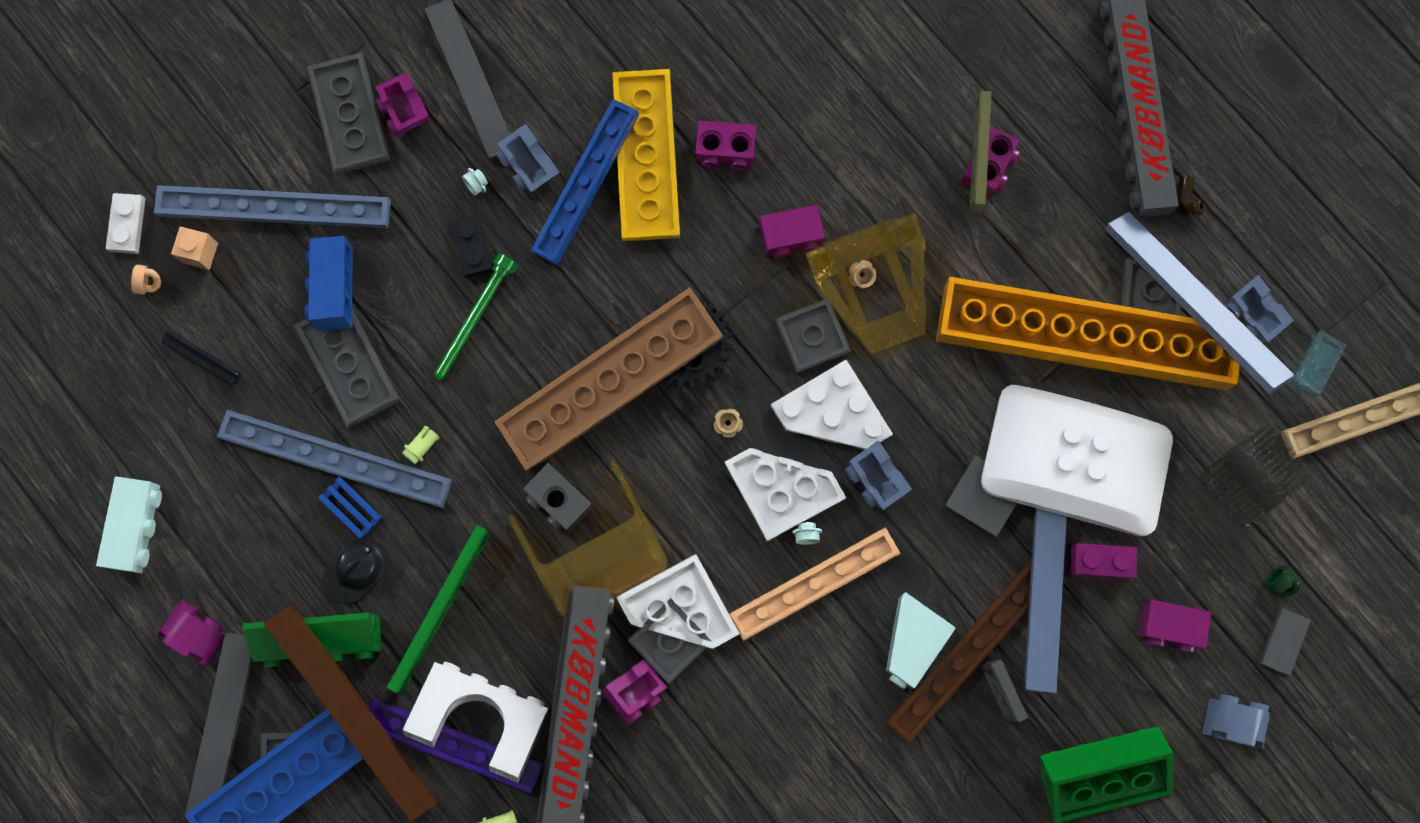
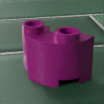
M407 72L376 86L380 95L376 102L383 115L389 113L391 120L387 121V124L394 137L431 120Z
M182 600L181 603H177L156 635L163 637L165 644L185 657L190 655L199 664L208 666L223 644L225 633L221 631L223 626L208 616L205 620H202L196 615L198 609Z
M643 659L624 675L619 676L605 686L602 692L629 726L642 715L640 710L643 707L648 712L661 701L658 695L667 686L649 663Z

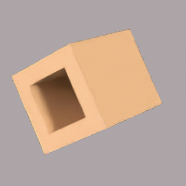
M180 226L171 255L183 264L210 270L218 242L208 233Z

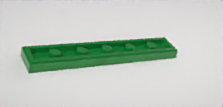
M476 525L389 682L387 688L391 691L402 693L408 685L490 536V532Z

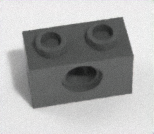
M549 463L523 488L528 494L525 500L537 511L542 507L550 515L546 520L559 532L562 528L570 532L593 508L592 503ZM554 493H561L564 495V503L557 508L551 507L549 505L550 496Z

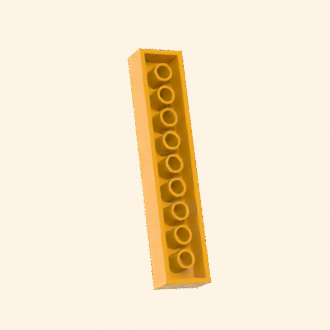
M949 277L944 285L936 342L1224 391L1238 383L1240 364L1194 318Z

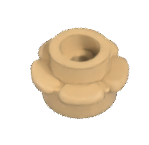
M861 260L860 263L856 262L849 269V282L854 287L859 286V288L864 289L870 287L876 280V270L872 267V263L867 260ZM864 272V276L860 277V273Z
M734 409L720 410L715 415V431L727 438L734 437L736 432L741 431L743 426L739 413ZM729 420L731 425L727 426L725 422Z

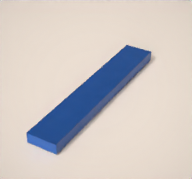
M612 99L530 250L532 253L558 266L639 116L637 110Z

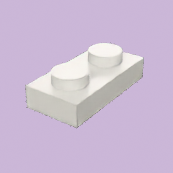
M113 193L106 242L107 251L139 254L146 199L142 195Z

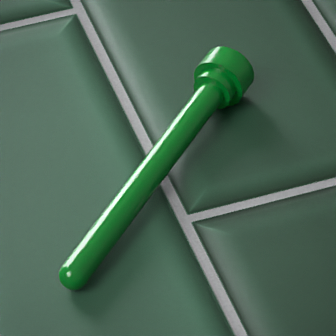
M498 253L492 263L494 265L492 268L494 273L434 372V377L437 380H443L501 282L504 278L507 279L509 275H513L518 267L516 262L505 255Z

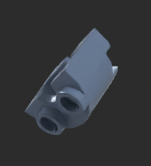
M526 124L497 143L500 150L495 154L504 167L509 165L516 175L512 178L521 191L527 188L532 192L559 173V170L543 151L538 140Z
M1257 275L1234 294L1225 307L1258 340L1268 343L1294 320L1282 304H1278L1270 296L1271 290L1261 277Z
M879 440L848 462L849 466L845 468L852 482H859L864 489V492L861 493L862 497L871 508L877 505L884 510L912 490L901 472L891 462L890 456Z
M1220 694L1219 700L1209 699L1203 735L1258 749L1264 748L1270 717L1268 705L1250 702V706L1238 704L1239 698Z

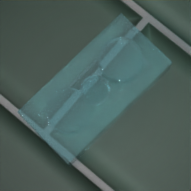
M1321 330L1318 331L1290 383L1315 397L1320 395L1346 344Z

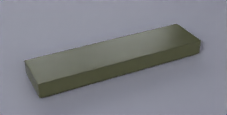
M981 91L975 102L969 208L974 213H981L986 205L992 91Z

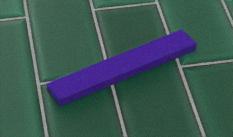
M373 698L369 709L391 739L530 794L533 793L544 764L529 758L519 783L490 772L489 764L497 749L496 745L444 725L432 748L405 737L403 728L409 718L410 711Z

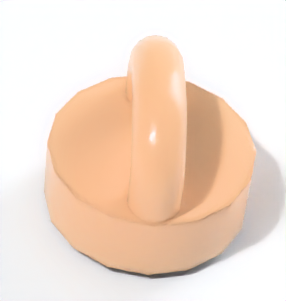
M134 266L131 277L132 292L145 295L146 292H156L161 286L160 275L155 270L148 269V266ZM149 276L153 278V285H148Z

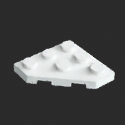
M844 360L771 404L772 410L785 431L800 433L836 444L853 446L861 450L867 449L878 440L881 443L893 435L847 360Z
M749 448L724 462L766 541L775 538L846 499L831 471L817 469L794 460L763 453L753 448Z
M696 554L616 597L630 624L643 628L645 622L650 619L654 623L648 630L711 649L739 635L736 626ZM670 598L687 615L686 622L669 607L667 601ZM665 604L666 611L658 619L651 617ZM691 619L701 631L692 629L689 620ZM705 633L712 642L702 640L697 634Z

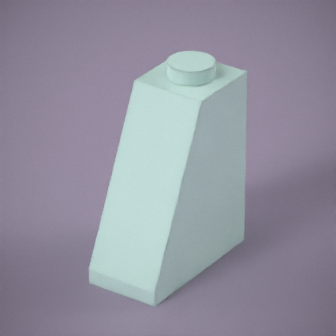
M906 592L898 599L886 671L892 675L889 680L903 690L906 686L911 689L917 686L955 630L953 625Z

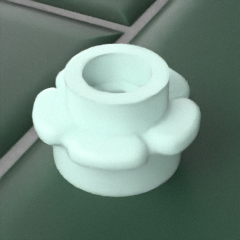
M468 168V173L463 175L462 179L469 191L474 196L480 192L485 193V185L488 182L479 169L474 171Z
M805 522L798 524V529L793 530L792 534L795 535L797 544H816L820 542L819 533H822V529L816 528L815 523Z

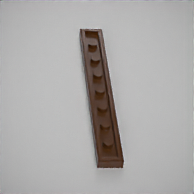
M1032 559L885 722L908 744L1029 609ZM1064 561V569H1065V568L1067 567L1068 563Z
M290 604L264 623L266 628L410 822L435 806L437 803L436 798L295 607Z

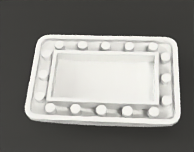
M1010 385L1001 392L982 471L981 485L987 494L1144 537L1151 534L1157 526L1173 436L1166 426L1135 415L1043 390Z

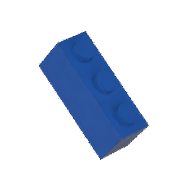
M345 236L310 239L309 250L305 254L306 263L309 267V277L305 278V288L307 294H309V304H305L306 320L317 331L352 328L353 248Z

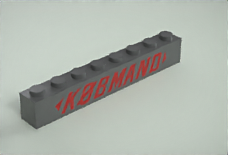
M1103 0L1100 3V16L1102 19H1105L1106 23L1104 42L1110 48L1108 67L1109 71L1114 73L1115 82L1113 83L1112 91L1115 100L1118 99L1119 105L1117 123L1123 130L1124 137L1121 139V148L1123 154L1127 155L1128 161L1125 173L1127 181H1131L1132 186L1130 205L1132 209H1135L1137 218L1169 215L1179 204L1145 0Z
M569 584L536 823H584V812H581L582 800L587 799L589 783L585 781L587 768H591L593 762V751L589 750L591 738H595L597 732V719H594L595 707H599L601 702V688H598L599 676L604 675L606 660L602 657L603 646L608 645L610 628L606 627L607 617L612 614L614 608V597L610 596L611 591L605 588Z

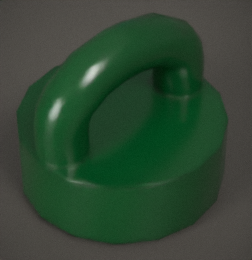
M1287 566L1277 567L1265 580V587L1273 595L1284 597L1294 595L1301 586L1300 581L1295 577V573Z

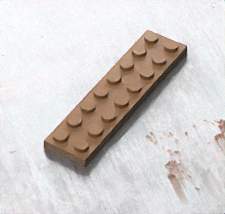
M689 287L494 422L524 469L530 471L716 344L724 336L691 287Z

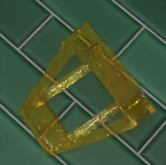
M916 213L879 222L826 242L805 254L815 283L870 354L926 334V305L924 298L925 239ZM908 247L913 293L895 252ZM884 253L906 308L867 323L845 268L856 262L859 263L861 260H867ZM836 275L848 307L829 279L830 276Z

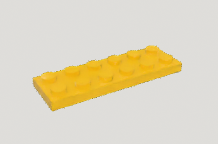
M670 69L612 72L614 100L639 112L636 122L617 155L622 241L680 238Z

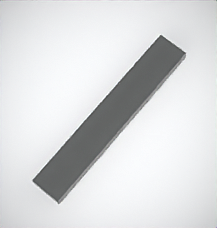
M445 0L425 8V12L490 161L498 159L495 154L500 150L497 143L509 136L510 133L452 0Z
M225 632L185 814L226 785L253 663L245 635Z

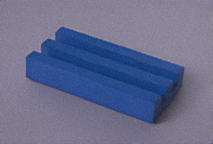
M339 476L335 480L336 482L330 485L327 491L318 498L360 539H363L383 517ZM340 487L373 517L370 522L337 491ZM332 495L365 526L362 530L329 499Z

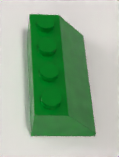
M366 612L303 618L335 662L343 661L342 655L354 654V660L370 659L373 658V652H382L380 615ZM265 622L243 623V632L253 662H263V668L280 667L283 660H290L264 625Z
M1159 726L1040 755L1041 776L1055 823L1173 794V752Z

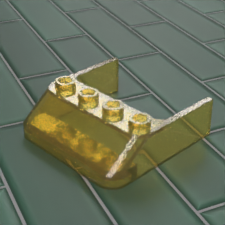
M615 460L609 462L634 509V516L623 524L553 562L545 565L541 564L517 518L514 515L507 517L558 612L564 618L569 584L608 589L611 591L610 596H613L614 600H616V597L664 572L667 567V557Z

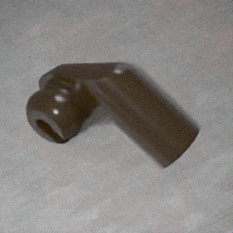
M1181 176L1177 190L1179 206L1187 216L1197 217L1202 215L1206 209L1205 203L1199 199L1196 200L1192 195L1195 179L1191 176Z

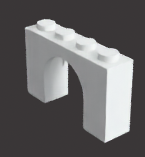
M434 662L403 728L405 737L433 748L447 717L456 707L470 701L485 702L493 706L500 713L504 721L503 735L489 764L490 772L519 783L548 716V708L544 707L545 703L531 696H528L527 700L519 697L514 689L505 685H500L497 688L487 684L488 680L481 675L472 673L471 676L465 675L454 664L444 662L441 665Z

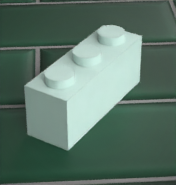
M115 476L96 566L135 573L143 572V567H146L149 561L150 553L147 549L149 538L154 535L156 527L155 520H153L155 509L159 507L162 493L159 490L160 485L150 481Z

